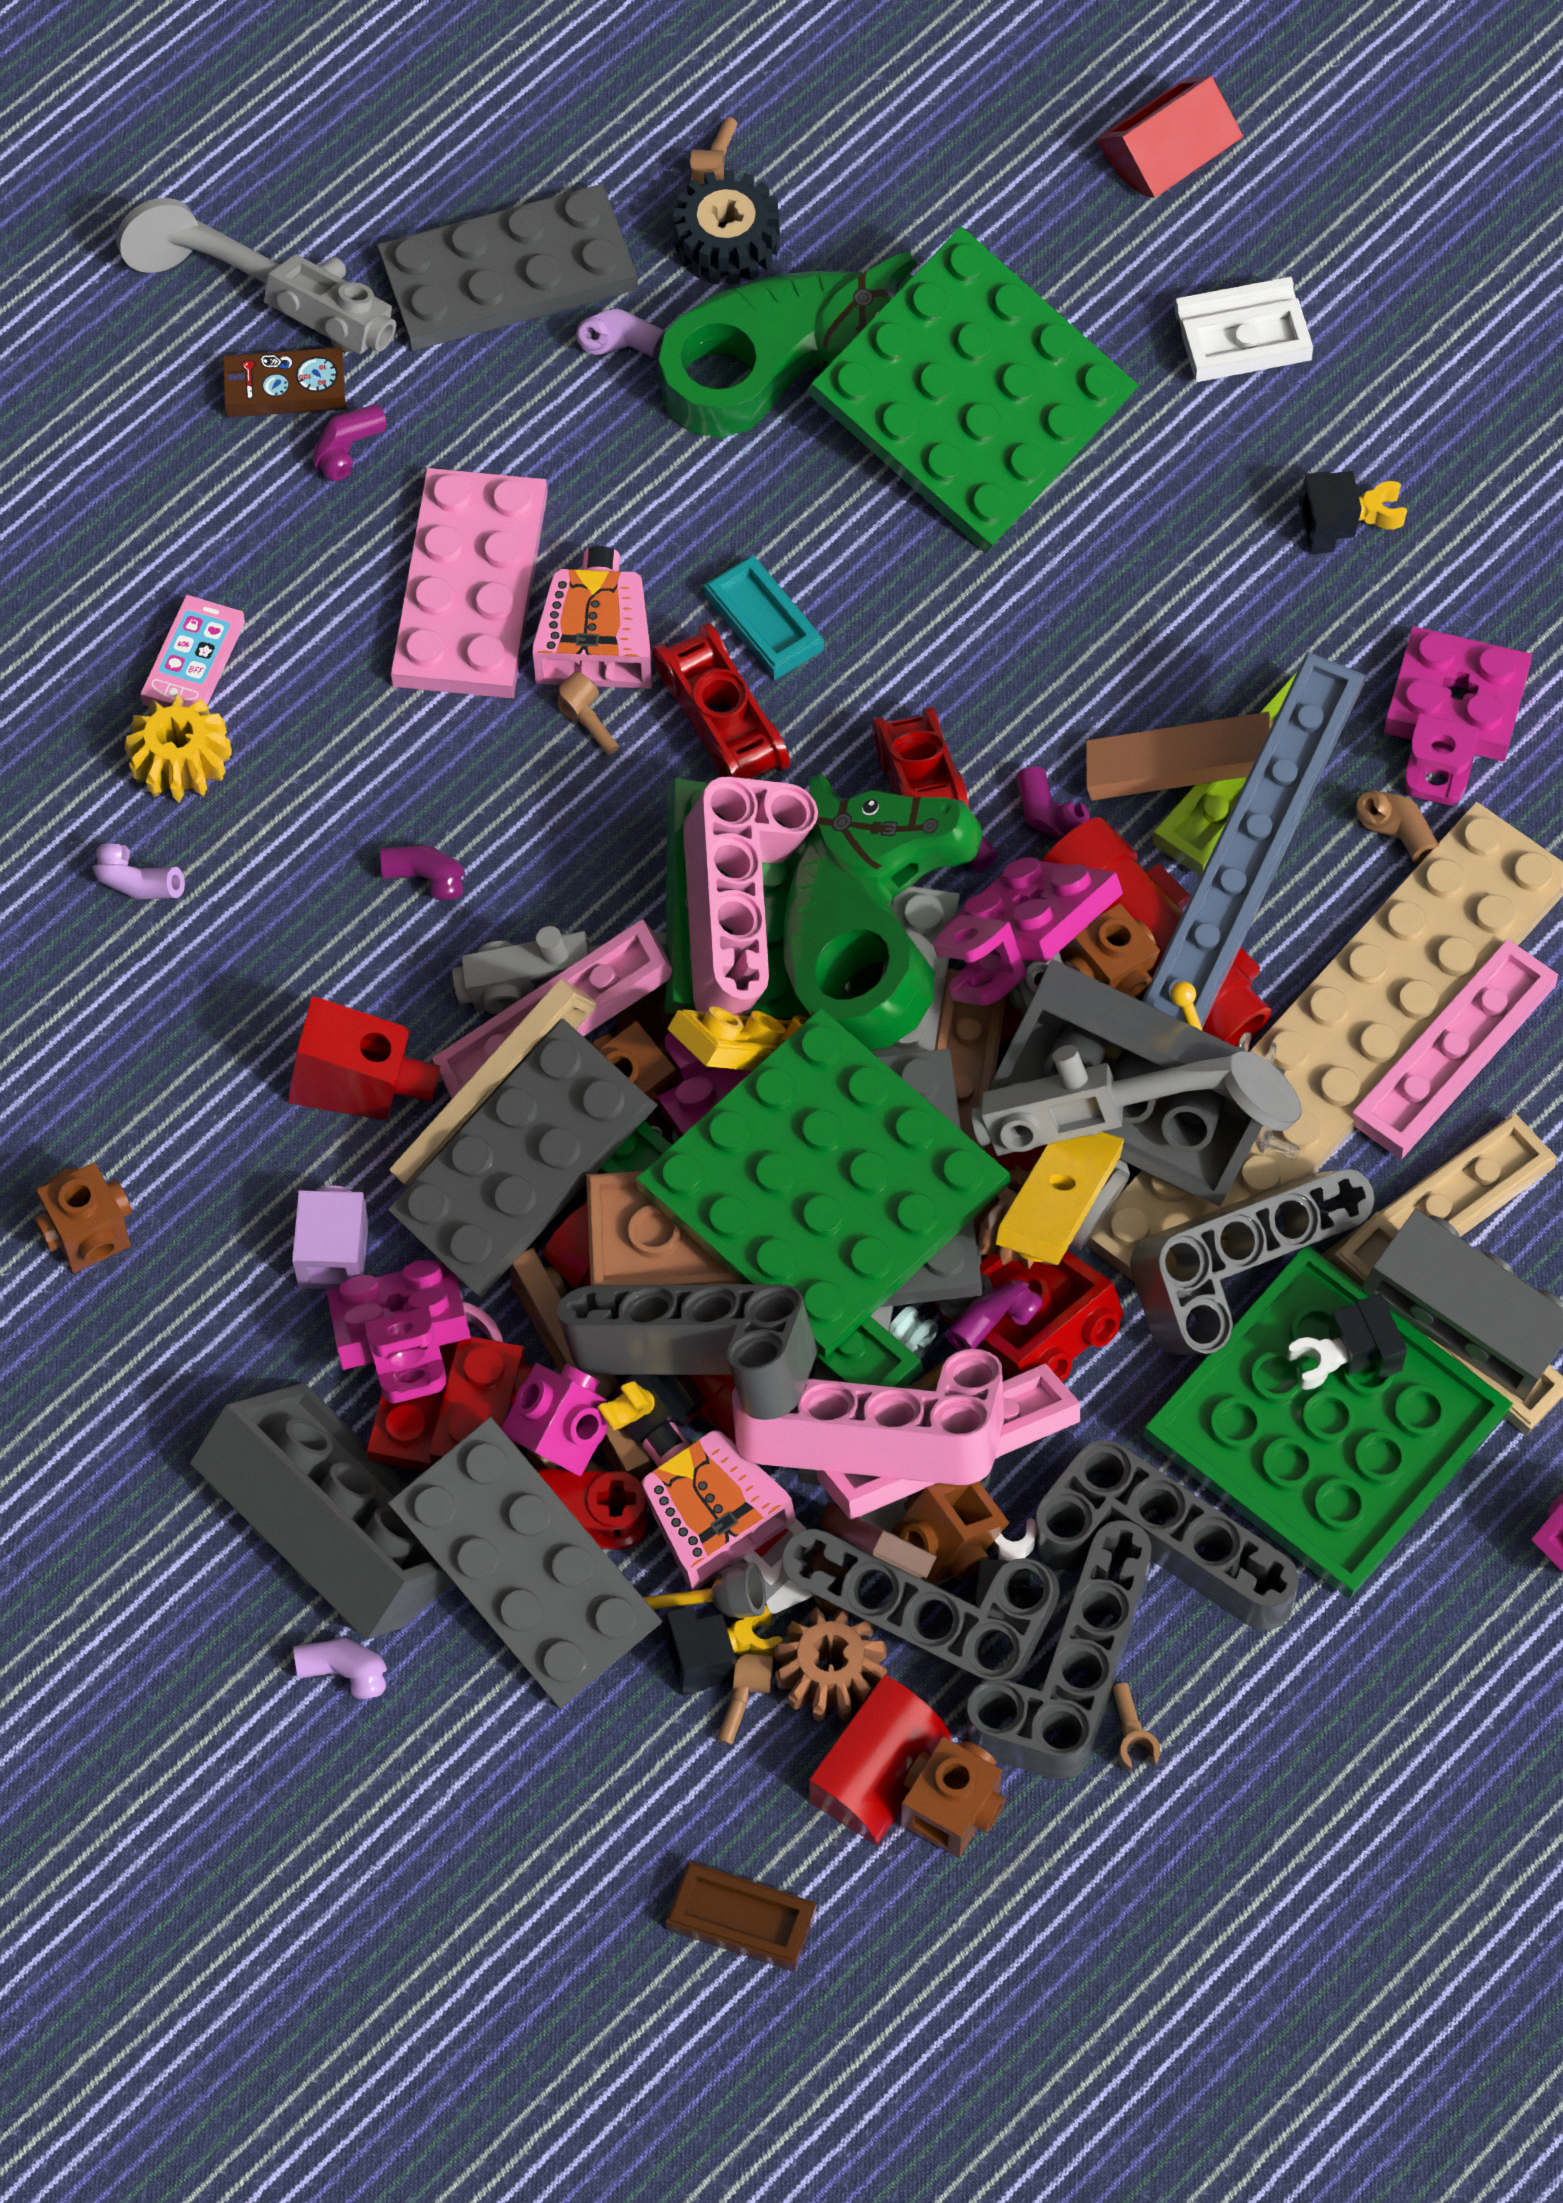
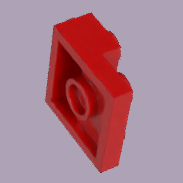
M1068 1250L1058 1265L1034 1261L1030 1269H1026L1020 1262L1010 1261L1002 1266L1001 1257L996 1254L989 1255L981 1262L980 1271L989 1277L993 1288L1012 1279L1024 1280L1030 1283L1028 1288L1042 1298L1043 1305L1026 1325L1015 1323L1012 1317L1006 1313L979 1344L984 1351L990 1352L999 1359L1002 1364V1373L1007 1380L1047 1364L1063 1382L1072 1369L1073 1359L1091 1344L1095 1347L1107 1345L1117 1334L1120 1320L1124 1317V1313L1113 1282ZM934 1301L940 1319L952 1326L956 1320L943 1315L937 1302Z
M473 1336L469 1339L458 1341V1343L439 1346L447 1378L445 1387L438 1393L399 1403L388 1402L382 1394L367 1448L368 1460L425 1472L488 1418L492 1417L501 1428L515 1402L518 1390L526 1382L533 1369L532 1366L526 1365L524 1346ZM419 1379L411 1380V1381H409V1382H407V1383L415 1382V1381H417V1380H419ZM511 1440L513 1444L518 1448V1443Z

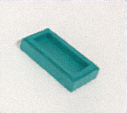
M751 555L703 585L704 597L774 681L824 650L823 637L754 555Z

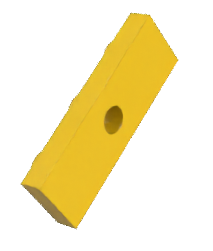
M712 1006L707 1012L678 1010L667 1029L707 1067L753 1071L809 1018L795 1015L791 1021L780 1020L760 1011H753L750 1016L734 1015L723 1008Z
M1101 1131L1092 1136L1084 1135L1048 1144L1000 1223L996 1244L1016 1251L1027 1260L1035 1262L1045 1261L1058 1265L1120 1159L1124 1139Z

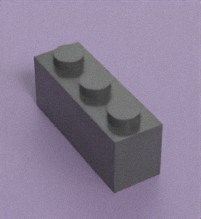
M1416 1208L1373 1266L1361 1288L1369 1296L1381 1292L1388 1309L1523 1401H1525L1563 1346V1301L1559 1297L1546 1290H1535L1516 1277L1511 1266L1502 1258L1492 1253L1479 1252L1460 1239L1458 1231L1449 1222L1438 1216H1426Z

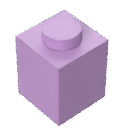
M333 1185L320 1187L316 1191L299 1190L292 1260L298 1288L332 1289L339 1287L347 1279L364 1275L369 1219L363 1192H352L348 1188Z

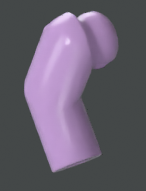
M612 309L583 320L577 327L576 337L582 349L590 354L600 355L630 346L652 358H657L660 355L666 331L624 310Z
M101 844L96 849L97 865H93V870L99 882L139 900L178 898L182 895L185 880L182 871L178 867L136 868L128 866L130 851L126 845Z
M344 1638L293 1646L298 1679L339 1673L345 1678H350L351 1693L357 1699L380 1696L386 1689L383 1673L386 1672L387 1668L382 1657L354 1640Z

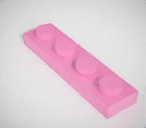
M641 919L432 1059L436 1065L441 1066L439 1074L453 1099L560 978L581 988L597 1003L596 1009L577 1029L582 1036H585L667 982L672 974V967L655 933Z
M1507 939L1356 1107L1351 1117L1355 1120L1354 1126L1402 1160L1556 987L1558 974Z
M1047 1364L1003 1381L1004 1423L995 1458L1080 1422V1402ZM817 1470V1480L850 1520L936 1484L934 1482Z

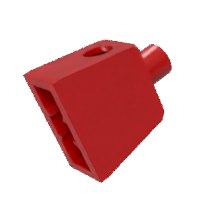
M312 996L296 1053L287 1103L384 1120L389 1117L394 1094L431 1103L441 1066L404 1057L410 1032L405 1026Z

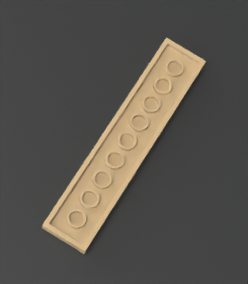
M1476 801L1438 843L1439 847L1434 848L1249 1051L1264 1058L1269 1063L1286 1070L1284 1076L1294 1088L1301 1104L1300 1118L1289 1129L1284 1131L1273 1130L1263 1125L1220 1207L1141 1170L1118 1196L1085 1246L1133 1281L1130 1268L1132 1251L1146 1237L1305 1175L1316 1173L1356 1128L1354 1126L1355 1120L1351 1118L1352 1112L1503 943L1509 939L1516 945H1519L1563 896V861ZM1279 1208L1276 1210L1275 1218L1281 1212ZM1223 1229L1220 1242L1222 1250L1227 1255L1230 1251L1231 1242L1227 1231ZM1169 1250L1166 1254L1165 1264L1169 1275L1173 1277L1176 1270V1259L1172 1251Z

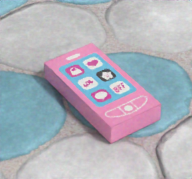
M186 595L141 691L142 704L149 707L153 699L164 708L172 706V701L178 693L184 699L185 707L191 706L201 698L208 705L245 624L243 611Z

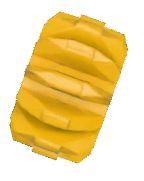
M177 693L172 701V706L165 708L152 699L149 706L151 717L133 715V722L131 723L133 734L126 736L125 751L127 757L131 760L129 766L133 778L136 779L137 783L146 782L148 791L152 793L154 798L167 789H171L172 797L180 803L184 790L191 788L204 797L207 790L206 779L223 781V775L225 774L224 762L230 760L232 754L230 739L225 736L227 733L225 721L220 717L219 713L210 714L208 705L204 703L202 698L191 706L185 707L184 699Z

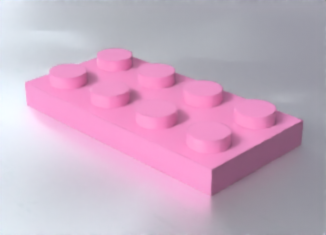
M427 468L391 672L393 687L514 699L548 494L547 479Z

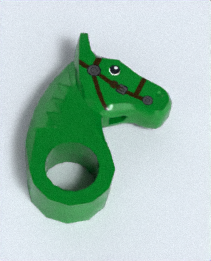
M904 252L887 259L865 273L809 271L783 274L736 286L709 297L680 316L664 334L658 359L659 391L668 415L691 433L724 438L751 430L772 409L781 395L800 375L811 367H817L822 372L912 278L910 272L917 266L916 260L910 252ZM722 353L738 358L751 371L743 382L731 388L713 389L701 386L692 380L685 370L693 361L705 355Z
M818 774L809 778L810 795L814 799L818 810L817 824L795 869L786 904L783 936L784 966L796 996L811 1016L822 1008L869 1050L887 1048L918 1027L933 1002L935 976L934 970L899 921L891 901L893 897L908 889L923 875L938 867L958 866L972 861L977 856L982 841L981 824L964 801L946 797H911L876 789L851 798L842 799L833 790L827 778L822 774ZM888 962L886 973L879 983L866 994L853 999H840L843 988L854 974L871 964Z

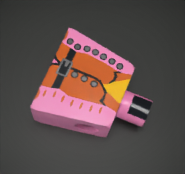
M607 546L590 547L584 552L582 570L561 569L554 573L533 644L536 684L562 685L572 673L578 671L587 676L596 687L652 689L651 652L642 578L636 572L619 571L620 554L615 549Z
M669 1422L655 1429L644 1440L642 1447L658 1467L641 1481L646 1502L687 1585L692 1591L698 1590L714 1579L721 1570L734 1565L796 1522L792 1499L788 1493L756 1463L749 1462L741 1457L736 1445L721 1431H711L691 1445L676 1424Z

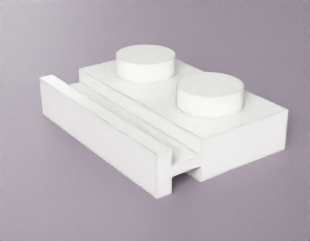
M1292 277L1176 298L1175 315L1179 319L1182 328L1181 335L1195 382L1312 360L1313 345L1298 298L1296 299L1294 294Z

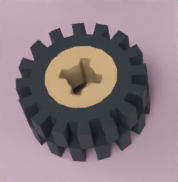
M724 170V180L716 181L713 171L704 174V186H701L694 179L687 184L688 195L680 192L676 199L677 208H674L673 211L674 243L676 252H679L680 262L684 267L691 264V273L700 279L705 271H708L709 283L720 284L721 275H729L730 285L740 284V273L745 272L749 280H752L759 276L758 264L765 270L773 264L772 254L777 255L780 248V211H778V201L775 195L769 196V187L763 181L754 188L753 175L744 172L741 181H736L734 170ZM721 222H728L726 226L720 228L718 225Z

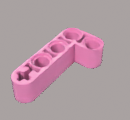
M719 777L708 784L685 818L683 829L693 999L697 1011L707 1012L710 1007L715 1006L723 1008L734 1015L746 1016L768 986L769 969L762 862L782 863L790 859L817 821L818 810L814 799L799 786L754 779ZM715 813H717V814L721 815L722 817H724L725 820H722L721 818H719ZM776 820L780 821V822H781L782 824H784L786 827H783L782 825H780L779 823H777ZM718 869L723 870V871L726 872L730 877H726L725 875H723L722 873H720V871H719ZM721 925L730 929L734 935L725 931Z
M966 1349L956 1352L945 1361L936 1391L808 1379L796 1407L786 1415L769 1420L754 1419L747 1415L742 1408L735 1387L732 1392L736 1448L740 1456L747 1461L762 1465L819 1471L828 1470L848 1474L953 1485H969L986 1477L992 1469L1004 1423L1002 1364L995 1355L988 1351Z

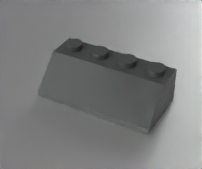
M1051 958L988 1091L1008 1087L1017 1082H1029L1058 1075L1059 1073L1052 1055L1058 1048L1065 1045L1077 1047L1085 1068L1108 1063L1114 1081L1193 1062L1227 1057L1235 1052L1244 1050ZM1273 1065V1066L1276 1067L1283 1075L1285 1074V1071H1286V1070H1283V1069H1281V1068H1279V1067ZM1204 1089L1181 1092L1123 1106L1122 1127L1102 1132L1124 1139L1121 1160L1220 1207L1263 1125L1250 1117L1236 1103L1228 1089Z
M305 1383L227 1404L190 1464L208 1481L210 1489L217 1496L227 1500L251 1524L254 1533L261 1540L271 1544L295 1568L296 1574L305 1584L316 1589L340 1613L342 1621L350 1629L360 1633L366 1640L405 1627L454 1584V1581L388 1504L409 1485L389 1465L369 1461L367 1455L368 1445Z

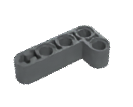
M1352 1169L1308 1174L1158 1232L1140 1241L1132 1251L1130 1260L1131 1275L1151 1335L1157 1346L1165 1353L1175 1356L1213 1353L1224 1347L1231 1336L1233 1324L1220 1280L1356 1227L1366 1221L1373 1210L1375 1200L1373 1188L1369 1180L1359 1171ZM1334 1197L1335 1202L1330 1203L1327 1206V1210L1319 1211L1315 1202L1325 1201ZM1278 1208L1281 1210L1285 1222L1282 1233H1279L1275 1225V1214ZM1223 1229L1227 1231L1231 1242L1230 1251L1227 1255L1222 1250L1220 1242ZM1169 1250L1172 1251L1176 1259V1270L1173 1277L1169 1275L1165 1264L1166 1254ZM1189 1312L1193 1313L1197 1324L1196 1334L1193 1339L1189 1336L1186 1328Z
M592 1285L571 1291L557 1305V1316L572 1361L578 1370L593 1375H732L742 1408L747 1415L754 1419H776L786 1415L796 1407L801 1399L817 1355V1344L803 1297L798 1289L790 1285Z
M1099 1440L1084 1447L1041 1500L1037 1508L1036 1543L1034 1547L1041 1560L1053 1568L1069 1570L1080 1566L1086 1561L1093 1538L1100 1528L1107 1523L1118 1520L1131 1521L1142 1527L1149 1536L1152 1545L1150 1560L1246 1625L1257 1630H1273L1287 1622L1294 1610L1298 1588V1572L1294 1563L1286 1555L1122 1445L1113 1441ZM1096 1473H1108L1113 1475L1119 1483L1110 1488H1099L1092 1485L1087 1479ZM1151 1509H1161L1168 1512L1173 1517V1520L1164 1525H1154L1147 1522L1141 1515ZM1058 1522H1070L1076 1525L1081 1532L1070 1538H1061L1054 1535L1048 1528ZM1206 1545H1212L1221 1548L1228 1556L1218 1562H1208L1202 1559L1196 1553V1550ZM1242 1565L1246 1566V1567H1247V1571L1244 1570L1243 1568H1240V1567H1241ZM1269 1585L1275 1587L1278 1590L1277 1592L1275 1590L1270 1589L1264 1594V1596L1255 1592V1589L1257 1591L1263 1592L1268 1588Z
M1118 1520L1107 1523L1098 1530L1093 1538L1043 1690L1039 1691L1007 1680H989L981 1683L968 1698L966 1719L968 1742L986 1750L997 1762L1048 1778L1061 1780L1071 1778L1085 1768L1089 1761L1148 1582L1152 1545L1148 1534L1142 1527L1131 1521ZM1118 1555H1125L1129 1558L1124 1561L1119 1584L1109 1580L1111 1563L1117 1560ZM1105 1611L1113 1615L1118 1622L1108 1628H1096L1090 1625L1084 1617L1091 1612ZM1083 1670L1093 1674L1098 1682L1092 1687L1084 1689L1075 1688L1068 1684L1064 1677L1072 1671ZM999 1710L1009 1714L1014 1721L1005 1728L993 1729L984 1725L980 1717L988 1711ZM1064 1730L1073 1734L1077 1738L1078 1743L1071 1748L1057 1749L1050 1746L1044 1740V1737L1052 1731Z
M817 1529L802 1530L792 1536L785 1546L782 1557L786 1574L799 1587L978 1677L993 1681L1010 1680L1023 1671L1057 1605L1060 1594L1058 1579L1054 1572L1045 1564L1027 1558L1013 1559L1003 1565L995 1575L979 1607L923 1578L920 1579L867 1553L832 1533ZM823 1543H825L827 1546L824 1550V1556L828 1560L847 1568L851 1567L852 1555L858 1558V1562L851 1567L844 1580L823 1571H815L810 1578L808 1573L811 1565L802 1559L806 1549L819 1550ZM1032 1570L1040 1576L1043 1582V1595L1035 1606L1020 1609L1013 1603L1010 1597V1584L1013 1578L1020 1572ZM883 1571L892 1581L893 1594L887 1605L880 1609H871L865 1605L861 1598V1585L869 1574ZM843 1582L842 1594L840 1595L836 1592V1588ZM935 1601H943L953 1613L952 1628L944 1637L933 1640L926 1636L921 1629V1613L928 1604ZM994 1631H1003L1013 1642V1657L1005 1667L993 1670L987 1667L980 1657L981 1642L986 1635Z

